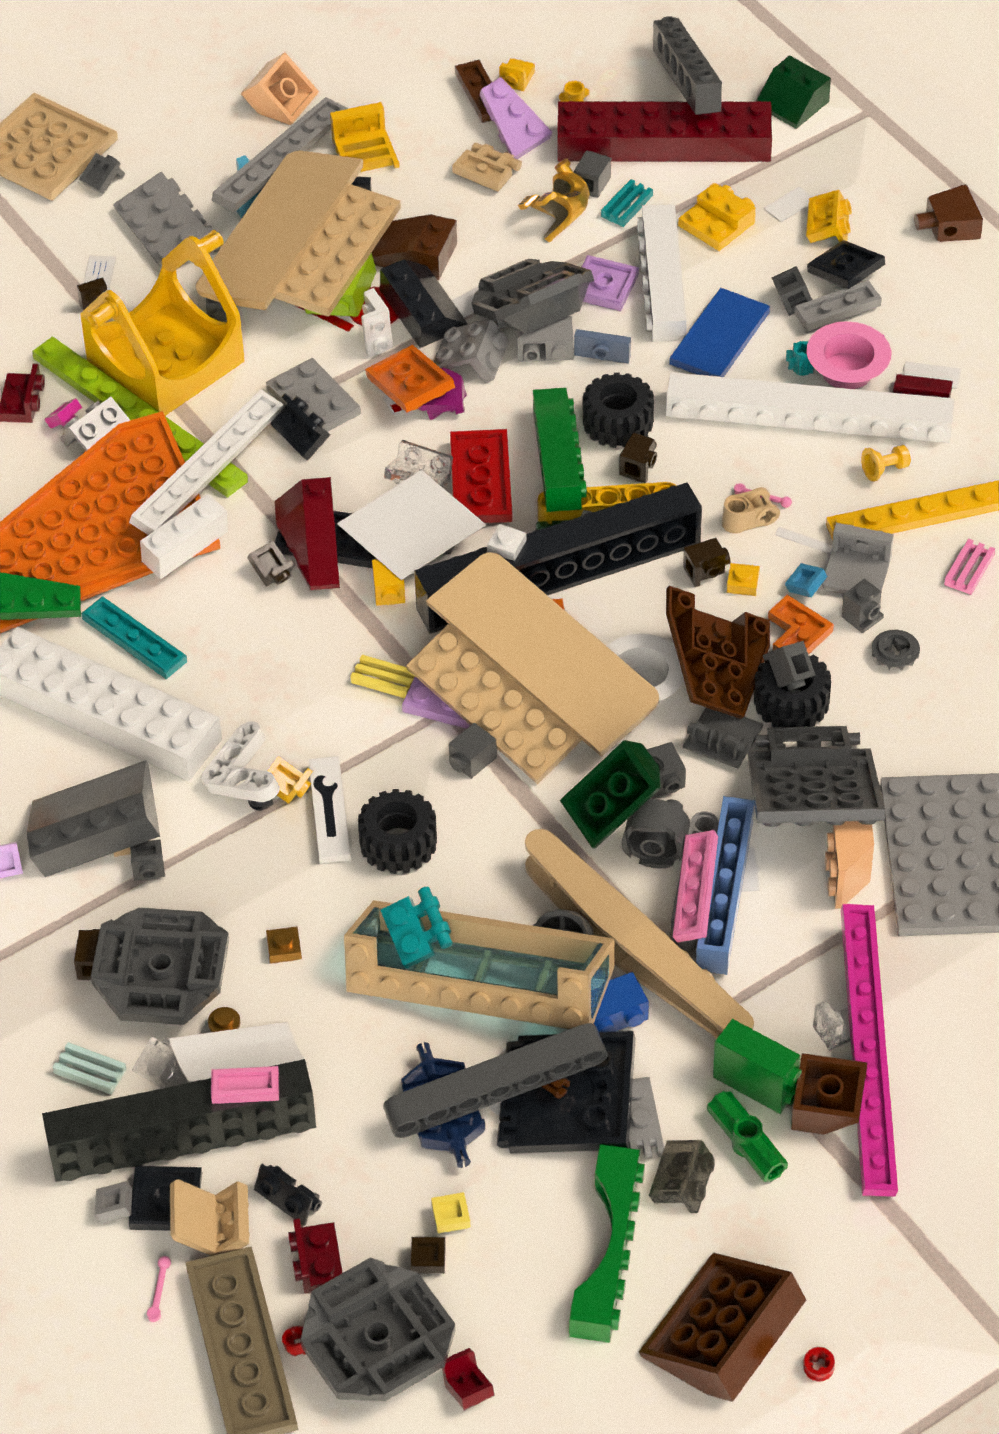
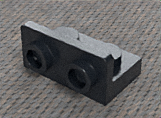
M284 393L281 398L287 405L270 424L302 457L309 460L330 436L323 428L326 423L316 413L312 412L310 415L306 411L309 405L296 395L293 399Z

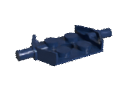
M424 1042L423 1049L422 1043L416 1046V1050L418 1051L421 1063L401 1079L402 1091L410 1090L465 1069V1063L434 1058L430 1044ZM477 1110L417 1134L423 1148L450 1151V1154H454L457 1167L463 1168V1162L465 1167L471 1164L466 1146L486 1130L485 1119H482L480 1111Z

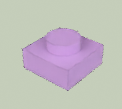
M17 842L0 845V878L23 874Z

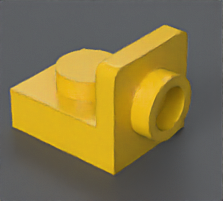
M510 58L507 64L501 63L499 67V78L502 77L512 89L525 91L535 73L534 63Z

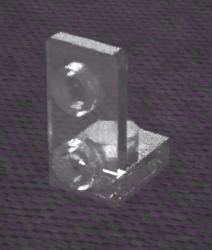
M827 1000L815 1005L813 1028L829 1051L850 1042L848 1007L841 1011L833 1010Z

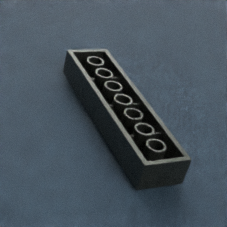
M302 1059L273 1065L278 1066L279 1101L212 1104L210 1078L42 1113L55 1181H73L82 1176L96 1173L106 1174L120 1168L142 1166L145 1163L159 1160H173L178 1156L192 1153L202 1154L216 1148L236 1147L245 1142L260 1139L270 1140L279 1135L293 1132L303 1133L308 1129L317 1128L313 1090L306 1061Z

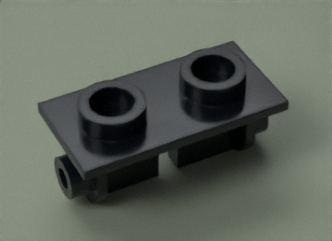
M262 1163L254 1190L293 1219L300 1218V1223L305 1226L309 1212L311 1210L317 1212L322 1206L319 1194L312 1192L302 1184L295 1187L297 1180L284 1172L281 1167H274L272 1165L267 1167Z

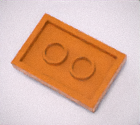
M413 344L365 369L367 378L407 413L420 408L423 404L441 397L446 392L455 388L453 378Z

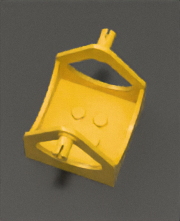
M211 230L210 233L201 239L195 236H188L162 259L160 274L151 291L132 311H127L123 301L115 292L106 290L84 309L80 315L87 361L157 411H163L165 416L245 362L239 311L209 253L224 244L222 236L219 232L216 233V230ZM188 260L192 261L204 272L226 313L227 322L217 321L205 314L189 298L177 280L176 270Z

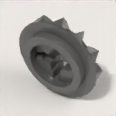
M887 630L877 635L873 640L872 656L876 657L878 665L885 664L889 670L892 667H898L902 671L906 665L913 666L915 660L919 659V642L912 634L906 631ZM892 644L894 645V648L897 649V651H900V655H895V653L891 651Z

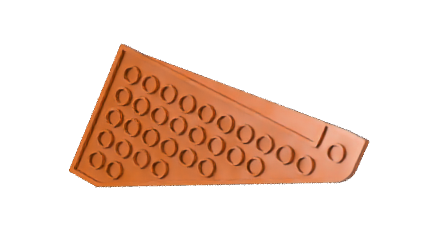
M163 411L118 424L0 521V572L78 585L81 588V601L152 574L153 572L141 559L140 540L148 535L130 524L129 521L131 515L185 463ZM198 494L179 513L201 499L200 495ZM219 539L195 556L220 549ZM36 619L0 620V633Z

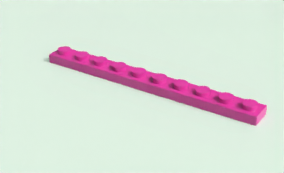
M843 904L840 912L851 1054L853 1061L868 1063L859 1123H857L862 1195L896 1197L898 1182L874 905Z

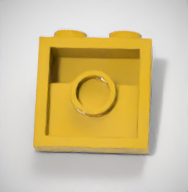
M714 182L697 195L696 205L678 218V226L720 251L755 224L756 207L751 199L747 197L741 199L736 196L730 186H720Z

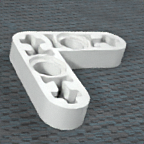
M246 722L240 725L203 771L201 779L209 793L256 802L269 801L278 794L280 787L271 772L245 768L265 741V735L257 722ZM245 780L243 783L236 785L240 781Z

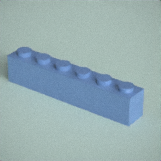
M723 796L717 830L718 843L707 937L698 939L696 949V964L710 973L728 974L753 827L754 800Z

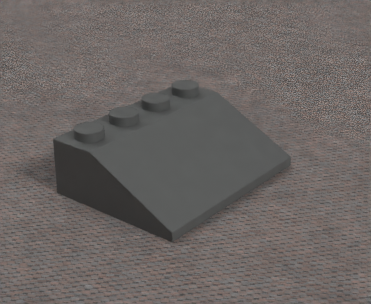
M145 760L32 801L27 828L29 855L44 877L160 837L149 763Z

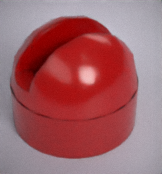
M293 1326L282 1335V1343L285 1350L294 1357L306 1354L301 1348V1342L295 1343V1340L301 1339L303 1326Z

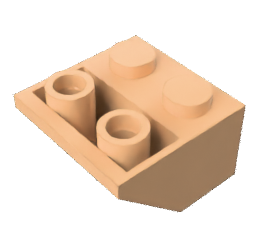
M845 821L842 825H833L832 833H827L828 852H825V868L830 873L827 881L828 896H834L835 909H841L843 904H847L870 883L874 851L872 824L865 825L858 821Z

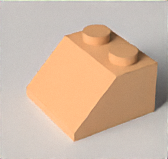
M284 52L267 62L242 91L241 95L258 114L291 125L319 91Z

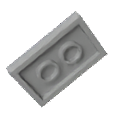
M313 357L266 381L267 390L276 400L284 404L283 407L287 405L281 398L284 393L293 399L297 395L309 405L306 411L310 415L314 412L326 423L323 428L327 432L361 414L359 404Z

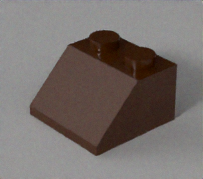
M802 1053L799 1067L802 1073L797 1080L791 1130L825 1135L859 1123L868 1063Z

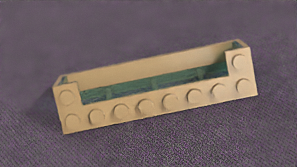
M375 900L372 901L344 935L347 992L571 1029L586 1023L594 1024L615 967L613 938L440 911L443 921L448 922L451 933L449 935L453 944L448 948L441 949L438 940L431 943L435 955L407 969L400 960L380 911L393 903ZM428 916L420 918L425 931L429 930L432 925Z

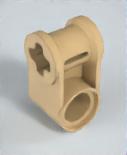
M763 487L731 495L724 501L722 527L726 531L736 534L760 526H768L779 518L780 510L776 505L772 504L769 499V491Z

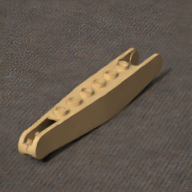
M536 829L526 836L525 849L530 855L525 862L526 873L559 909L574 911L586 918L595 936L614 939V963L626 974L633 972L640 984L708 1031L715 1038L719 1037L731 1019L751 1029L754 1028V1020L750 1013L715 982L714 977L708 970L698 966L685 950L678 947L664 931L658 928L646 915L553 833L545 829Z

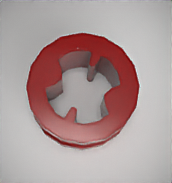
M823 1347L810 1349L804 1357L803 1368L808 1378L817 1382L830 1379L835 1369L834 1355ZM819 1359L825 1360V1367L821 1366L819 1370L813 1368V1362L817 1363Z

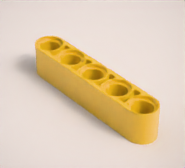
M671 482L586 487L587 498H581L582 510L546 512L543 491L537 499L538 522L541 526L547 528L563 521L572 520L588 513L606 509L618 503L637 499L643 495H649L676 485Z

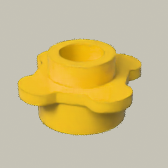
M569 81L564 85V92L559 94L560 101H583L586 96H589L590 91L579 81Z

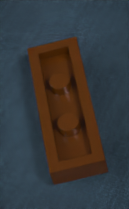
M480 60L456 65L455 75L481 122L492 121L480 97L481 89L492 83Z

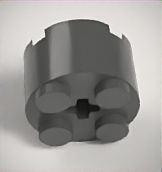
M649 799L627 819L621 842L625 854L630 858L633 854L640 859L639 864L651 868H669L674 865V861L678 859L680 861L683 856L685 835H688L690 828V819L683 811L682 803L674 799L667 801Z

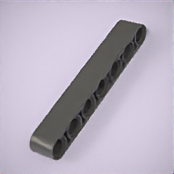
M586 1023L396 1094L384 1102L383 1109L393 1135L397 1138H405L602 1063L607 1058L608 1053L595 1024Z

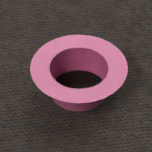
M836 322L820 328L811 336L807 344V356L811 365L823 375L830 385L836 388L858 389L866 385L870 379L880 375L888 367L891 360V347L887 339L879 331L868 325L857 322Z

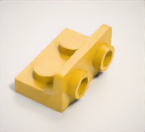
M839 189L809 198L806 236L810 243L834 236L837 237L839 242L843 240L848 241V234L851 232L849 215L852 214V207L850 201L844 199Z

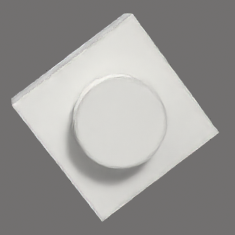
M499 524L487 544V552L497 553L503 558L515 561L527 540L526 532Z

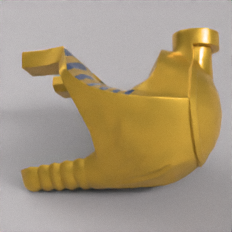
M568 159L560 161L554 167L557 174L553 176L552 192L544 193L541 197L539 195L526 196L517 205L520 210L527 209L530 206L556 218L549 231L543 237L548 242H551L559 233L575 221L588 206L590 194L588 185L581 176L572 171L570 168L571 163Z

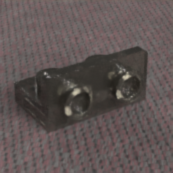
M702 1140L666 1141L649 1193V1197L654 1203H684L690 1213L699 1212L701 1202L706 1196V1187L710 1174L714 1171L715 1167L714 1156Z

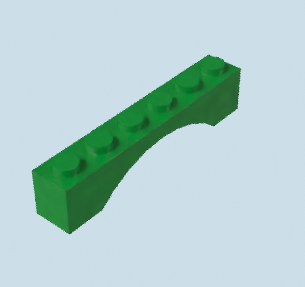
M600 1145L595 1170V1191L602 1200L610 1218L612 1235L607 1252L598 1268L584 1283L574 1290L569 1318V1337L610 1343L612 1330H619L621 1310L616 1309L617 1300H624L626 1280L621 1279L622 1270H629L631 1250H626L627 1241L634 1240L636 1221H631L632 1212H638L641 1192L635 1191L637 1183L643 1184L645 1164L640 1163V1150L608 1145Z

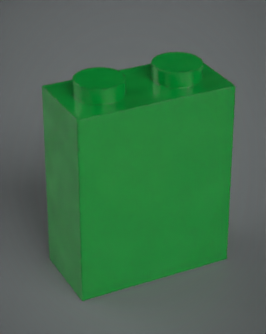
M731 1019L715 1041L713 1078L779 1114L782 1113L788 1104L790 1106L794 1104L797 1080L802 1073V1070L799 1069L800 1054Z

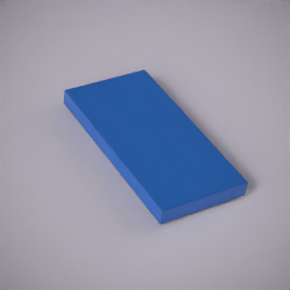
M720 288L670 356V365L696 375L725 377L769 315L770 306Z

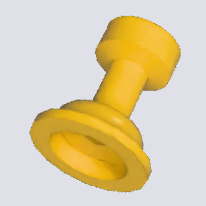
M905 445L893 447L891 454L884 456L872 448H865L861 455L863 471L872 482L880 479L887 466L895 465L896 468L902 469L909 467L911 463L910 453Z

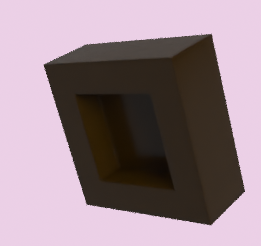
M103 277L77 285L79 304L82 311L107 290V284Z
M412 1237L411 1271L445 1274L446 1237Z

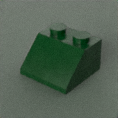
M789 55L773 68L756 101L771 102V115L797 129L829 103L831 78Z

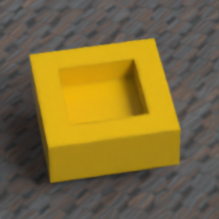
M730 563L727 593L756 596L760 566Z

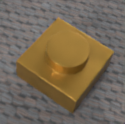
M298 926L266 930L270 964L302 959Z

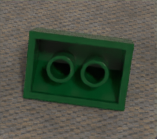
M624 740L559 801L590 846L596 849L661 789L660 769L642 743Z

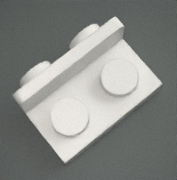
M374 288L364 292L365 304L362 305L364 315L361 317L365 350L368 357L393 348L389 309Z

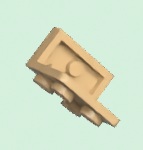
M181 1180L173 1181L170 1184V1234L172 1239L211 1256L242 1249L248 1245L250 1235L248 1185L236 1181L214 1195Z

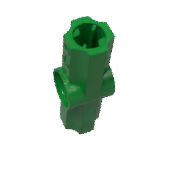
M722 1091L714 1096L712 1101L707 1104V1111L732 1141L734 1152L738 1156L744 1157L764 1182H772L778 1179L788 1168V1162L763 1132L761 1121L757 1117L749 1115L731 1091Z

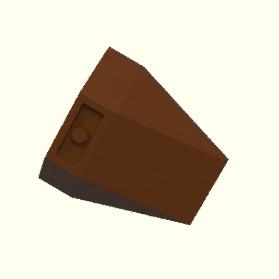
M668 586L666 588V616L690 702L742 719L745 717L754 692L755 674L758 672V666L760 663H764L763 655L767 654L770 648V620L744 612L731 622L696 610L695 594Z

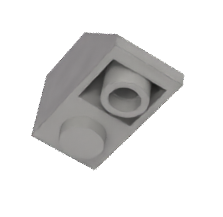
M567 316L518 337V362L574 360L572 316Z

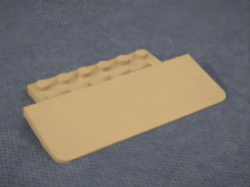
M294 151L286 155L212 261L236 306L266 310L275 298L329 317L401 209V201L351 185L363 168V159ZM203 273L196 283L197 293L202 297L219 302Z
M492 552L482 554L426 600L427 605L444 619L448 625L406 665L410 673L469 725L476 723L496 738L497 749L536 784H539L582 740L602 757L636 728L659 703V694L655 687L501 555Z

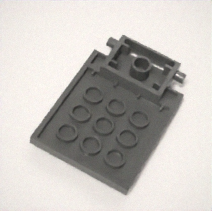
M847 726L767 728V735H755L756 747H768V751H748V767L757 824L763 823V825L768 827H777L782 823L810 826L814 822L842 825L845 821H858L861 824L870 825L875 824L877 821L885 820V806L871 748L852 749L851 745H860V732L848 733ZM821 741H832V746L821 747ZM783 742H797V747L786 748V744H783Z

